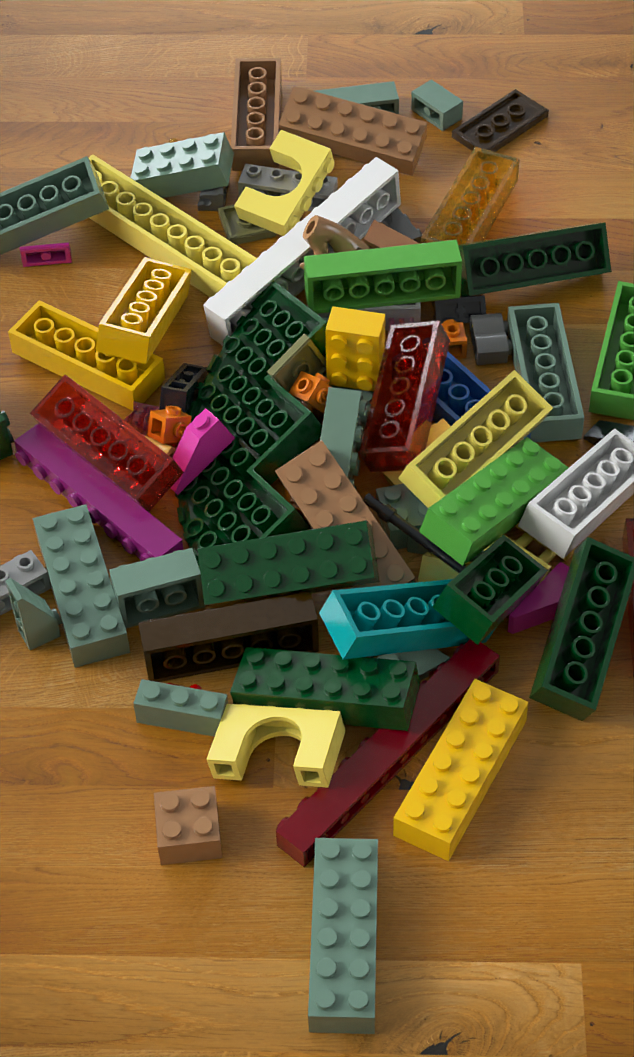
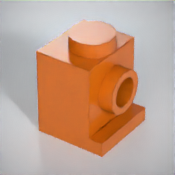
M449 319L444 321L443 324H438V343L456 359L467 358L468 340L465 335L463 322ZM459 345V348L447 349V346Z

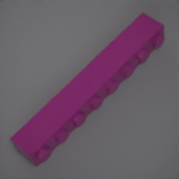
M39 423L14 440L16 447L15 456L23 466L27 465L33 470L37 478L48 482L55 493L65 496L73 508L86 504L92 523L100 525L111 539L115 538L129 554L133 553L140 561H144L151 557H159L183 550V542L180 537Z

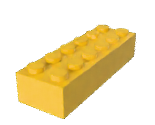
M144 257L99 323L96 351L104 353L109 357H120L128 359L133 363L147 364L188 297L192 269Z
M40 300L8 331L12 353L134 412L141 407L165 380L163 358L152 354L147 364L133 363L128 359L120 357H109L104 353L97 352V327Z
M474 679L395 814L393 836L449 862L525 725L529 702Z

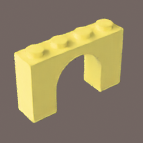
M281 130L269 148L273 161L298 171L302 175L300 183L293 191L282 196H269L245 187L234 207L239 219L284 236L300 221L304 211H308L312 198L316 192L321 190L323 180L333 170L335 161L330 148Z
M226 704L207 756L212 776L215 779L242 781L251 753L260 743L277 736H290L301 741L293 765L299 785L328 788L346 731L340 711Z

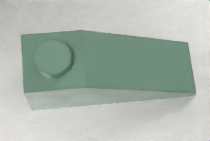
M12 578L5 580L16 625L28 649L32 650L60 637L58 625L62 624L57 610L55 608L50 609L43 598Z

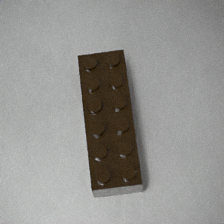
M311 591L297 592L277 598H265L249 603H237L233 606L217 609L209 608L205 611L190 614L182 613L173 617L150 619L146 622L138 623L148 680L155 682L237 668L240 665L246 647L311 653L319 652L318 618Z

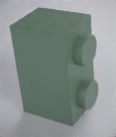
M431 79L411 91V110L441 131H444L462 120L463 100Z

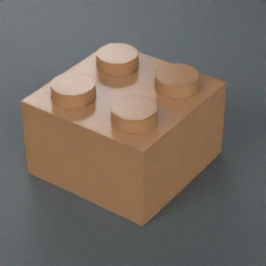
M215 786L154 793L157 847L161 865L222 858Z

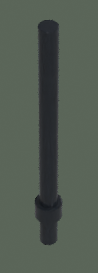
M370 493L364 497V503L377 512L381 520L396 526L456 572L461 573L467 567L466 564L462 566L421 534L420 530L398 515L397 510L391 505L383 504Z

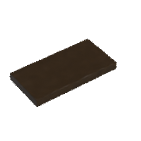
M515 89L452 131V138L483 159H486L547 118L549 110Z

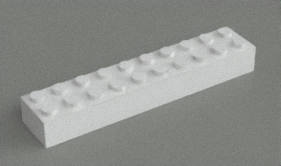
M374 158L369 164L364 165L362 170L355 176L349 178L336 192H333L321 205L315 207L307 217L299 221L287 234L280 237L273 246L264 251L252 264L246 266L232 281L227 282L218 293L210 297L203 305L210 337L223 346L225 337L227 335L231 336L237 329L238 325L236 322L242 315L245 317L253 308L252 302L273 280L294 297L305 289L304 270L299 265L304 262V256L314 255L310 245L303 239V232L310 218L318 215L343 226L361 240L367 234L373 220L381 222L401 205L398 170L381 159ZM328 243V252L334 253L333 249Z

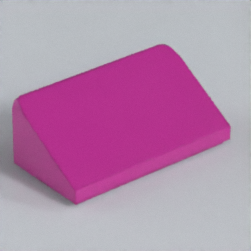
M69 242L20 247L23 267L72 263Z

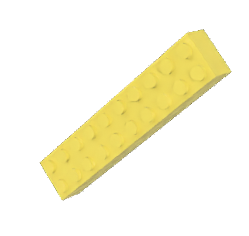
M95 155L88 157L98 174L109 206L108 210L89 218L153 260L192 269L190 284L209 297L218 293L227 282L232 281L246 266H249L257 259Z

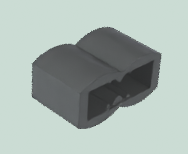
M501 313L471 315L469 330L476 364L507 363L508 355H512L511 339L507 340V321H503Z

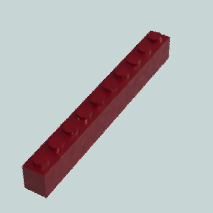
M471 639L466 644H460L454 651L453 656L447 662H442L428 681L424 680L420 683L408 731L377 728V731L370 738L366 737L363 739L357 751L351 757H345L341 761L337 771L331 777L328 788L318 787L310 797L307 796L302 799L297 810L289 818L285 817L279 822L276 828L277 846L305 867L315 856V838H334L451 720L473 680L477 679L487 684L498 673L500 655L481 642L477 645Z

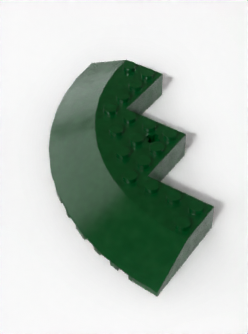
M274 280L252 302L253 308L246 317L242 315L236 322L238 325L237 329L231 336L227 335L225 337L219 355L214 354L206 369L208 375L203 383L199 382L197 386L199 390L196 401H192L188 415L192 416V422L206 408L235 437L178 495L175 493L179 503L177 513L179 523L184 530L183 536L189 548L193 549L199 569V548L306 531L311 527L300 513L271 485L279 478L275 470L309 449L321 437L322 424L309 409L275 382L267 371L303 334L311 339L325 357L326 326L328 322Z

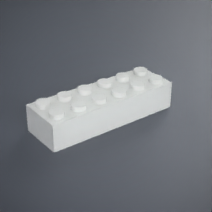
M613 429L528 503L518 526L564 559L634 494V442L616 429Z

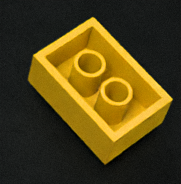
M332 306L326 326L327 378L330 380L328 385L379 392L385 371V314Z

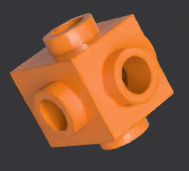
M301 371L289 393L311 412L316 410L324 414L328 388L331 387L328 385L330 380L319 373L313 376Z
M166 406V409L152 410L150 411L147 436L162 444L176 446L177 442H180L186 427L191 423L192 416L182 412V409L177 406Z

